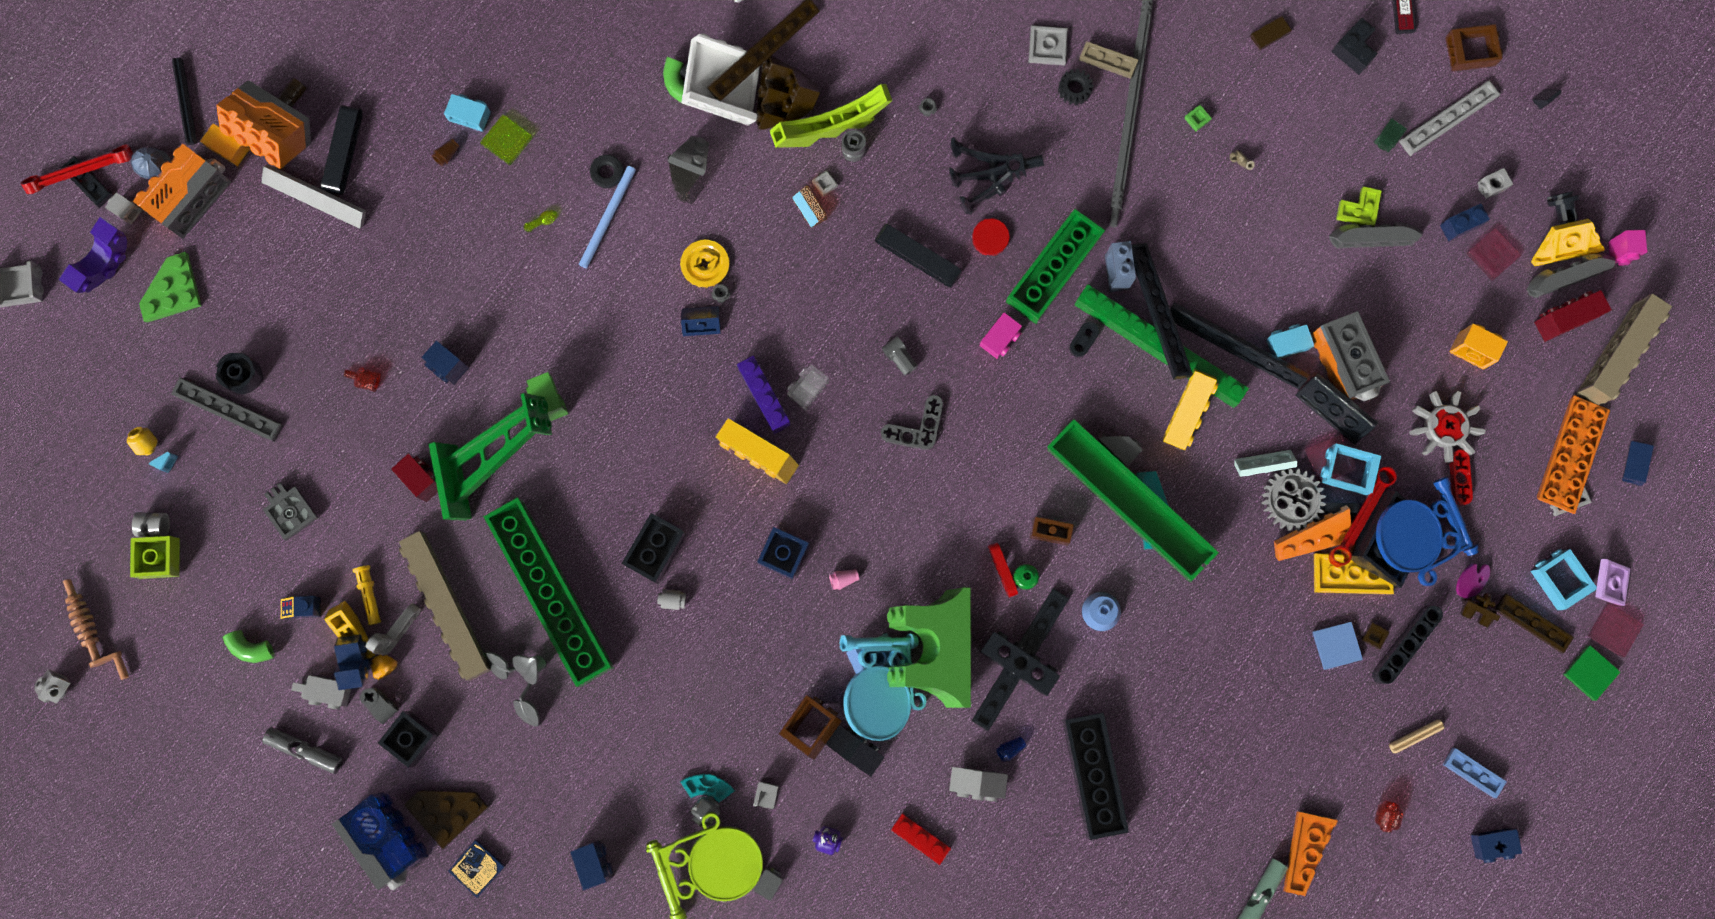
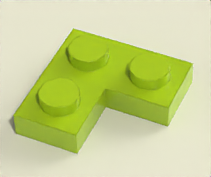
M1363 186L1358 203L1341 200L1336 220L1353 224L1357 223L1362 226L1372 225L1374 227L1381 190Z

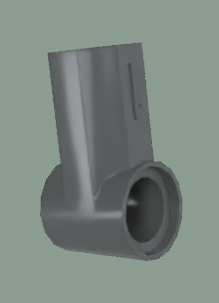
M896 336L882 347L887 358L896 364L904 376L910 374L918 367L906 351L907 349L899 337Z

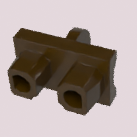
M1485 593L1483 596L1477 594L1475 600L1479 601V603L1469 598L1461 600L1464 605L1460 614L1468 619H1472L1476 611L1481 613L1477 622L1487 628L1494 620L1498 621L1501 617L1496 611L1487 607L1494 608L1496 604L1491 601L1492 595L1489 593Z

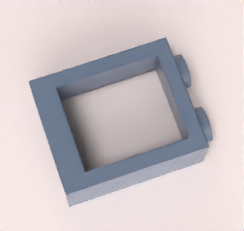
M1131 241L1112 243L1105 255L1109 291L1129 290L1136 279Z

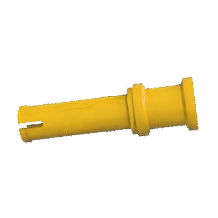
M366 565L354 568L353 573L356 574L358 582L356 587L362 594L368 625L381 623L372 588L375 583L371 580L369 572L371 567Z

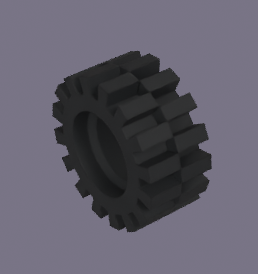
M1071 69L1069 73L1067 71L1061 77L1058 93H1060V98H1064L1063 102L1069 101L1068 105H1072V103H1075V106H1078L1079 103L1083 104L1091 95L1093 80L1089 79V74L1085 75L1086 71L1084 70L1081 73L1079 72L1080 69H1076L1075 72ZM1073 81L1079 82L1082 85V91L1079 93L1071 92L1069 84Z

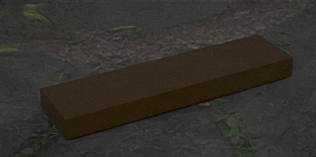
M1508 594L1503 595L1495 608V611L1561 654L1566 652L1574 638Z

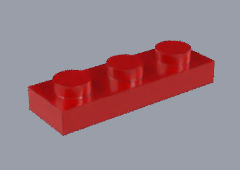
M904 814L900 815L891 828V831L939 865L951 849Z

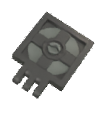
M280 482L277 484L281 490L280 492L275 487L271 488L274 494L273 497L268 491L264 493L270 504L263 511L281 537L287 541L317 520L318 516L297 487L287 491Z

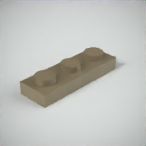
M1087 41L1079 58L1082 62L1130 79L1138 64V59Z

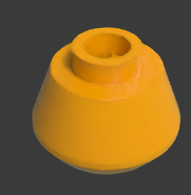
M380 654L372 660L371 670L375 679L380 680L397 668V661L388 655L383 656Z

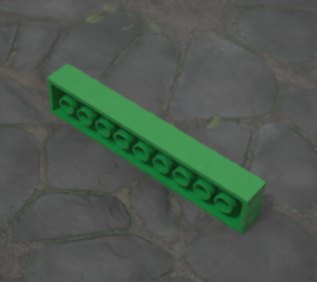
M517 497L483 516L575 686L582 687L613 669L614 666L523 500Z

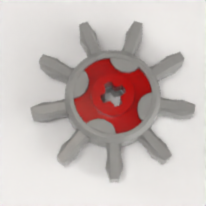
M1437 391L1429 394L1434 406L1431 412L1420 406L1413 408L1412 412L1423 417L1425 422L1424 427H1417L1409 431V433L1416 436L1426 434L1430 440L1429 444L1423 449L1422 454L1424 456L1431 453L1436 446L1444 448L1445 463L1453 461V447L1456 445L1469 455L1476 452L1465 439L1469 434L1475 436L1483 435L1486 430L1470 426L1469 417L1475 415L1480 410V407L1475 406L1464 412L1458 407L1461 392L1453 393L1449 405L1442 404Z

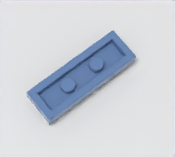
M1456 748L1451 749L1442 764L1493 798L1498 797L1506 784L1505 780Z

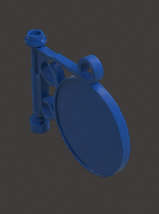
M1448 476L1433 482L1436 490L1441 492L1442 495L1440 497L1442 500L1434 501L1431 508L1415 500L1398 501L1384 510L1377 524L1376 541L1382 557L1390 566L1399 571L1408 573L1419 572L1418 580L1423 586H1432L1437 581V574L1431 569L1452 559L1462 551L1467 556L1479 552L1478 544L1473 545L1464 519L1450 490L1451 482ZM1439 504L1442 506L1445 513H1438L1437 506ZM1447 517L1453 532L1442 533L1438 518ZM1448 535L1455 537V545L1450 546L1447 544L1446 538ZM1442 547L1444 549H1453L1449 555L1436 561ZM1426 572L1430 574L1429 582L1425 580Z

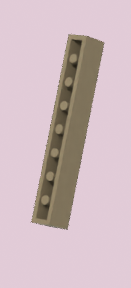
M418 531L399 541L401 546L399 551L409 562L407 567L410 573L415 575L417 579L416 586L418 590L423 592L426 597L424 602L427 608L431 609L434 614L432 617L437 627L440 626L443 632L441 637L444 643L448 644L451 649L449 651L451 658L454 662L457 661L460 667L458 672L461 678L471 681L491 671L426 534Z

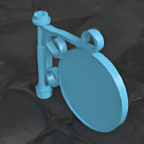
M910 633L906 638H855L851 635L841 636L840 648L842 651L862 649L858 654V661L864 669L851 679L844 695L846 719L859 736L874 741L890 739L904 728L911 709L922 710L925 707L926 697L922 693H913V688L889 687L887 681L889 668L873 666L877 660L876 653L870 654L871 660L869 663H866L864 660L866 652L891 651L887 658L888 667L894 666L893 658L896 653H899L904 658V660L899 661V664L912 663L910 649H914L919 643L916 635ZM914 696L920 698V705L918 707L914 704Z

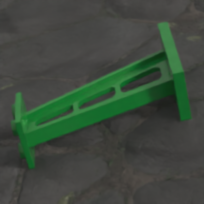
M522 393L523 406L460 449H458V445L439 442L429 444L443 519L463 521L472 519L468 497L535 434L552 435V423L548 416V404L545 397ZM526 419L527 426L511 439L510 430ZM504 435L505 445L487 460L486 447ZM480 453L481 466L464 481L461 465Z

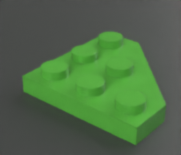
M186 252L167 257L139 303L143 321L148 323L202 306L190 259Z

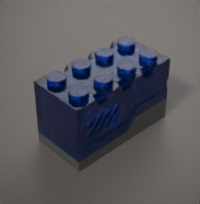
M384 792L371 794L332 823V826L376 889L380 890L389 887L390 890H396L406 882L407 872L426 859L428 855L425 845L422 842L417 843L414 839L415 831L411 826H405L403 814L398 809L396 811L391 806L393 803L392 798L387 793L384 794Z

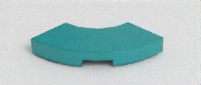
M710 774L693 775L680 781L691 798L697 795H708L713 797L718 803L735 791L728 782Z

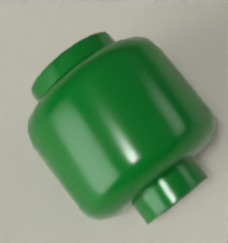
M1023 564L1014 571L1013 580L1019 589L1029 590L1038 583L1039 573L1033 565Z

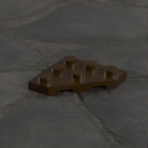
M418 791L404 804L442 849H445L489 808L476 792Z

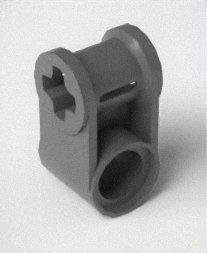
M378 688L365 689L360 695L362 704L366 706L374 718L381 724H385L399 710ZM370 693H374V700H369L371 697Z

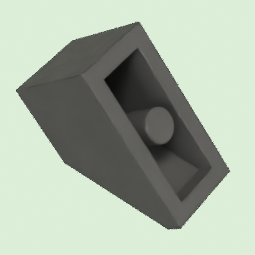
M1129 436L1101 437L1098 440L1125 467L1143 450L1141 444L1135 438L1131 439Z

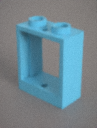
M1340 444L1330 446L1325 454V459H1327L1326 466H1323L1321 471L1322 483L1363 495L1373 493L1381 456ZM1337 453L1366 461L1361 486L1331 478Z
M1571 549L1556 550L1551 554L1552 557L1550 559L1539 561L1535 564L1536 568L1531 570V573L1557 610L1569 608L1597 589ZM1563 559L1582 584L1564 597L1546 573V570Z

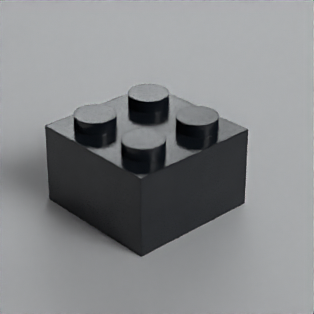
M402 711L378 741V744L409 768L416 766L438 738L439 734L410 711Z

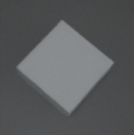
M828 171L812 180L813 185L822 197L838 187V184Z

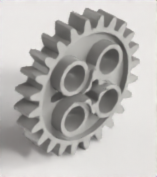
M1292 468L1287 470V474L1282 470L1280 471V476L1274 474V480L1269 479L1267 481L1270 486L1266 485L1264 489L1268 492L1261 495L1266 498L1261 504L1267 505V508L1263 511H1269L1270 514L1267 518L1274 517L1273 524L1280 522L1281 529L1287 525V531L1292 530L1293 526L1295 530L1299 531L1300 526L1302 529L1306 528L1307 524L1313 522V520L1317 521L1320 519L1317 514L1324 513L1320 509V507L1326 505L1324 502H1321V499L1326 496L1320 495L1324 488H1317L1320 481L1313 482L1314 475L1307 477V471L1300 474V469H1296L1293 473ZM1285 483H1289L1292 486L1291 492L1285 489ZM1303 491H1307L1309 493V500L1303 497ZM1292 496H1294V497H1295L1294 500L1297 501V502L1294 503V504L1292 503V502H1293V499L1290 498V497H1292ZM1278 500H1282L1284 502V509H1280L1278 507ZM1296 508L1301 509L1302 517H1298L1295 514Z

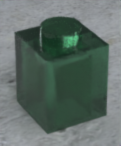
M1391 118L1376 137L1374 143L1381 150L1390 152L1407 128Z

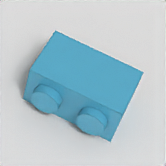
M451 94L444 115L448 121L483 132L491 112L487 104L481 100L472 101L465 95L459 94L457 96Z
M1300 324L1293 325L1284 332H1282V329L1276 330L1266 340L1271 354L1280 359L1308 351L1315 346L1308 326H1300Z

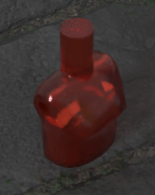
M359 367L357 372L346 369L344 377L354 379V387L376 392L381 380V373Z

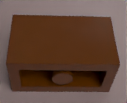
M1035 517L1032 521L1029 538L1068 546L1071 542L1074 524Z

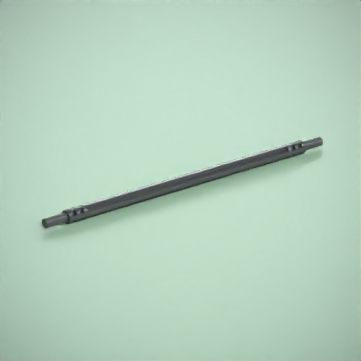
M1142 0L1134 58L1138 59V64L1129 84L1111 201L1110 227H1117L1119 211L1122 210L1153 0Z

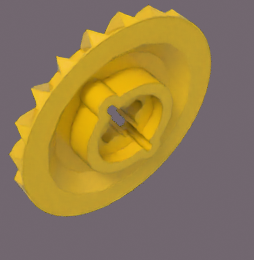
M699 240L693 242L684 250L681 256L680 267L684 277L692 285L708 288L715 286L726 277L729 270V258L725 249L717 242ZM703 260H705L706 262L710 261V263L708 264V268L706 269L704 268V266L700 267V265H702Z

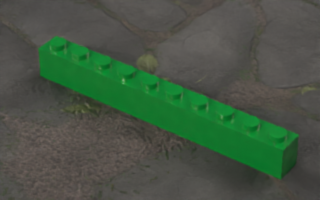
M1087 284L1077 299L1075 306L1168 366L1155 327ZM1184 347L1192 372L1194 369L1216 377L1218 387L1212 395L1235 408L1249 388Z

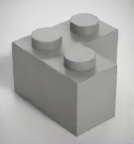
M952 767L949 791L957 792L959 797L969 798V795H972V799L984 800L985 797V800L997 802V798L1005 799L1008 774Z

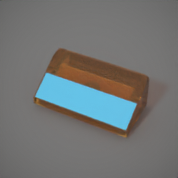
M808 185L792 197V200L811 229L827 220L825 211Z

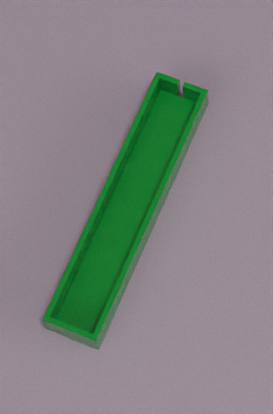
M1074 419L1047 446V450L1189 582L1204 569L1201 565L1206 567L1219 553Z

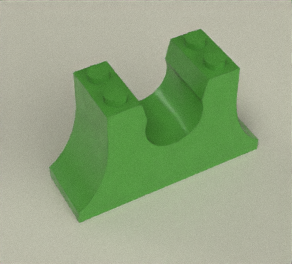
M970 588L946 590L938 600L926 606L905 605L889 608L887 615L889 628L899 631L911 630L919 635L923 643L922 656L916 663L899 664L889 667L887 673L889 687H909L927 691L939 698L946 708H971Z

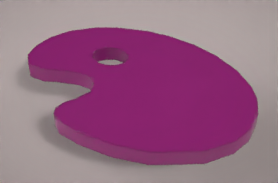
M1472 563L1457 581V594L1463 598H1471L1478 594L1488 582L1490 576L1489 565L1484 564L1478 572L1477 564Z

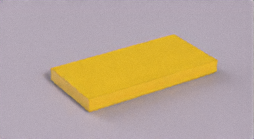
M1314 554V592L1394 594L1393 584L1365 570L1351 560L1343 567H1335L1329 561V554ZM1334 554L1336 561L1344 563L1343 554Z

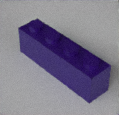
M751 356L738 363V370L773 434L791 426L755 357Z

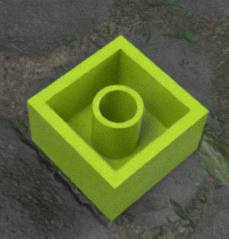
M172 536L131 538L130 577L138 579L179 577L180 538Z

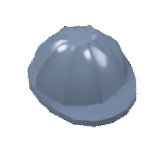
M142 148L132 155L131 165L134 172L140 177L149 179L153 176H158L162 172V164L166 161L170 162L171 159L166 152L159 149Z

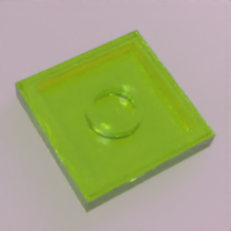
M502 115L480 141V144L510 166L533 137L505 115Z

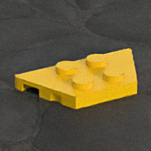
M1584 219L1552 226L1531 263L1534 266L1602 252L1605 248L1599 241L1600 237L1595 231L1593 222L1590 219Z

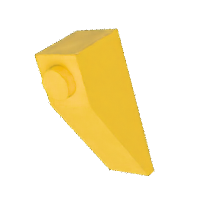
M346 601L328 610L324 620L338 638L361 634L362 640L366 641L367 644L369 639L357 615ZM367 649V659L376 655Z

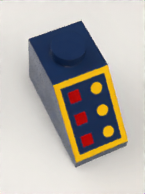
M301 596L281 599V619L321 617V597Z

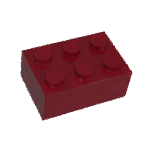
M1591 290L1578 298H1573L1560 306L1558 305L1547 310V312L1539 315L1540 319L1534 323L1544 342L1593 321L1612 311L1602 290L1595 293Z

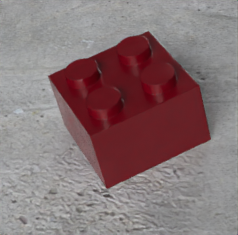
M408 453L391 468L416 498L428 502L438 493L435 474L430 469H427L430 466L423 458Z

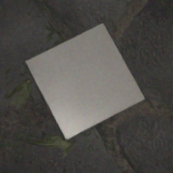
M1031 26L1028 63L1065 65L1068 28Z

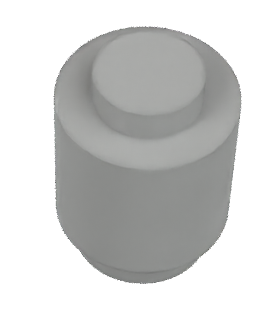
M663 589L662 593H658L657 604H661L662 609H684L686 593H681L679 590Z

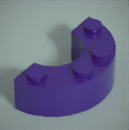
M99 217L90 231L94 236V245L91 251L81 261L69 264L59 278L62 283L76 293H89L107 279H111L116 273V268L126 258L127 239L125 234L102 217Z

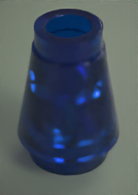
M1020 736L999 744L996 752L1003 762H1010L1026 747V743Z

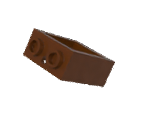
M1496 24L1452 29L1447 34L1445 39L1452 72L1494 67L1502 60L1503 50L1500 48V35L1496 29ZM1485 37L1489 58L1465 61L1461 40Z
M806 695L779 735L805 755L815 760L842 720L837 717L839 713L831 707H828V709L822 706L824 702L816 696L811 698ZM814 706L831 720L810 747L794 735V733Z

